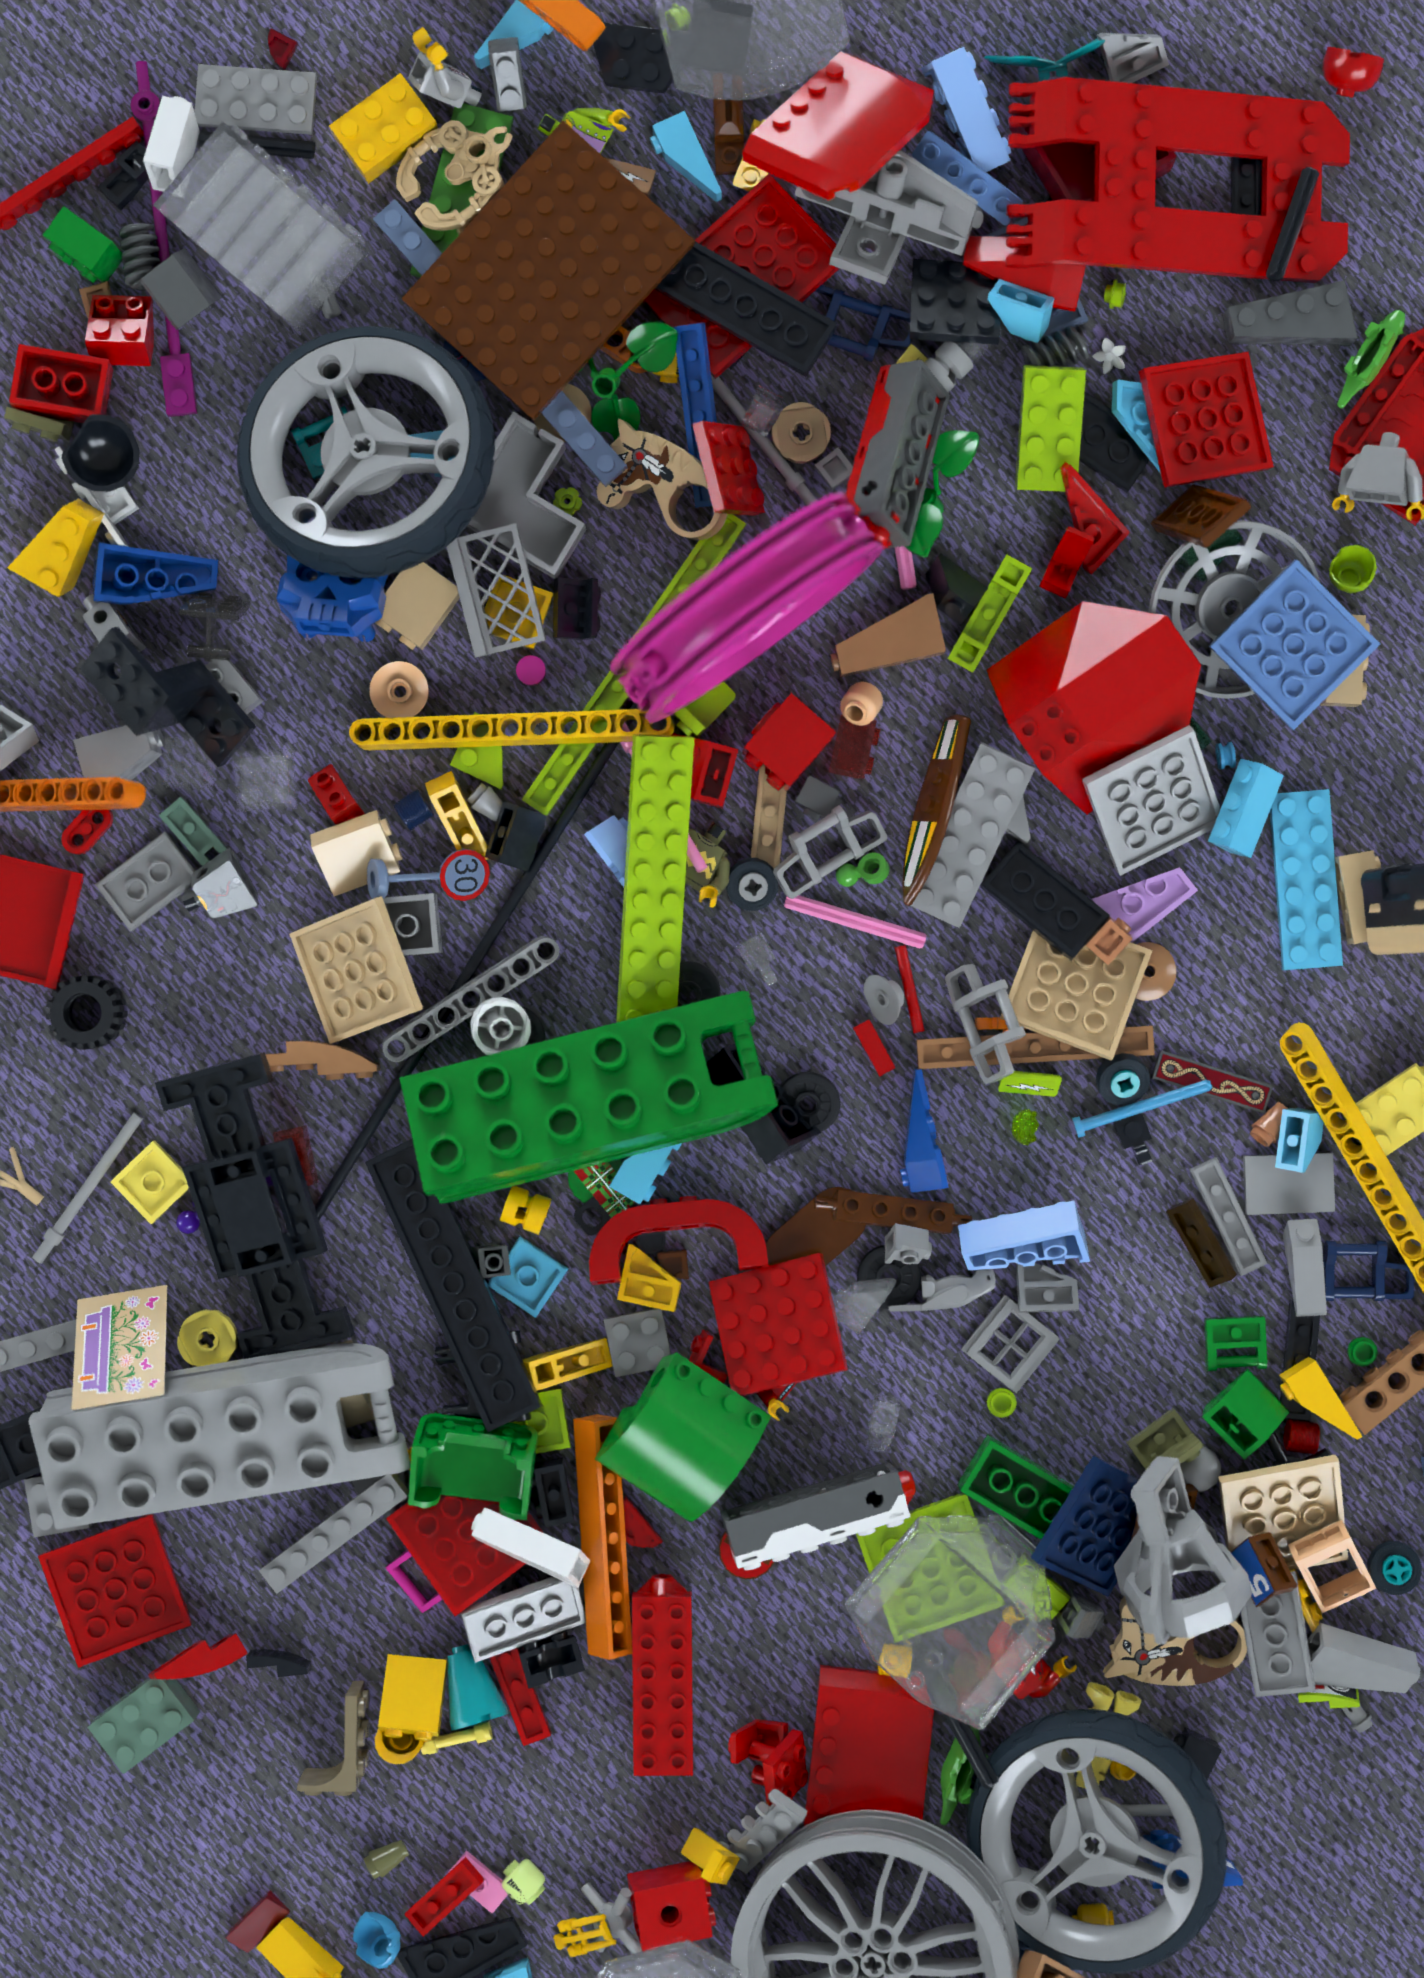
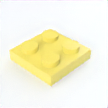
M155 1140L111 1181L116 1189L150 1224L158 1220L189 1190L183 1169Z

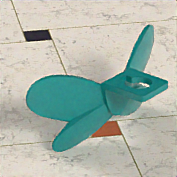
M1097 38L1056 62L1033 56L988 55L984 56V59L997 64L1036 67L1040 82L1048 80L1050 72L1056 71V76L1059 78L1068 77L1067 63L1097 49L1105 43V40L1098 41Z

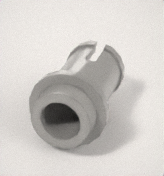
M1361 1705L1360 1707L1342 1708L1351 1721L1350 1726L1353 1730L1356 1729L1358 1733H1361L1372 1726L1371 1714L1366 1713Z

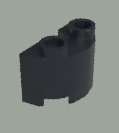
M567 1630L551 1635L550 1639L537 1640L522 1646L523 1650L519 1653L528 1689L548 1683L557 1677H567L585 1671L576 1636L568 1635Z

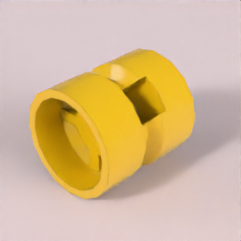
M512 1186L500 1221L513 1226L520 1223L524 1230L539 1235L552 1199L537 1193L534 1196H530L528 1190ZM520 1207H526V1208H527V1211L524 1212L523 1210H521V1209H519V1208H520Z

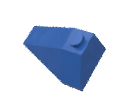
M99 542L94 557L93 601L127 605L216 590L218 560Z

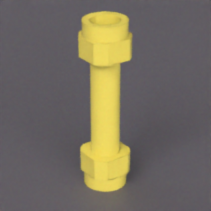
M481 1722L475 1724L474 1728L440 1735L439 1737L432 1736L431 1741H425L421 1752L423 1755L438 1753V1748L473 1740H476L477 1743L491 1740L493 1737L490 1722Z

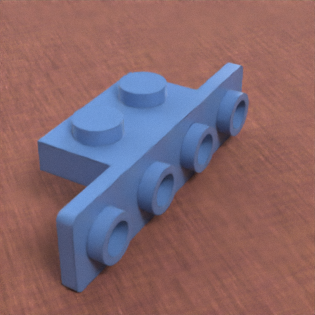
M932 131L925 133L912 153V156L924 166L977 200V205L1005 226L1012 220V218L1007 216V205L1023 204V200Z

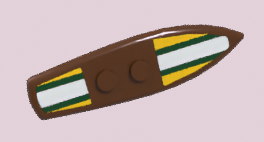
M955 714L944 719L918 797L908 834L903 865V901L907 906L913 904L922 890L938 857L945 837L957 792L971 725V719L965 715Z

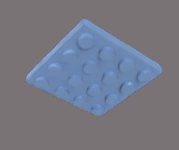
M1295 559L1209 647L1291 730H1295L1380 643Z

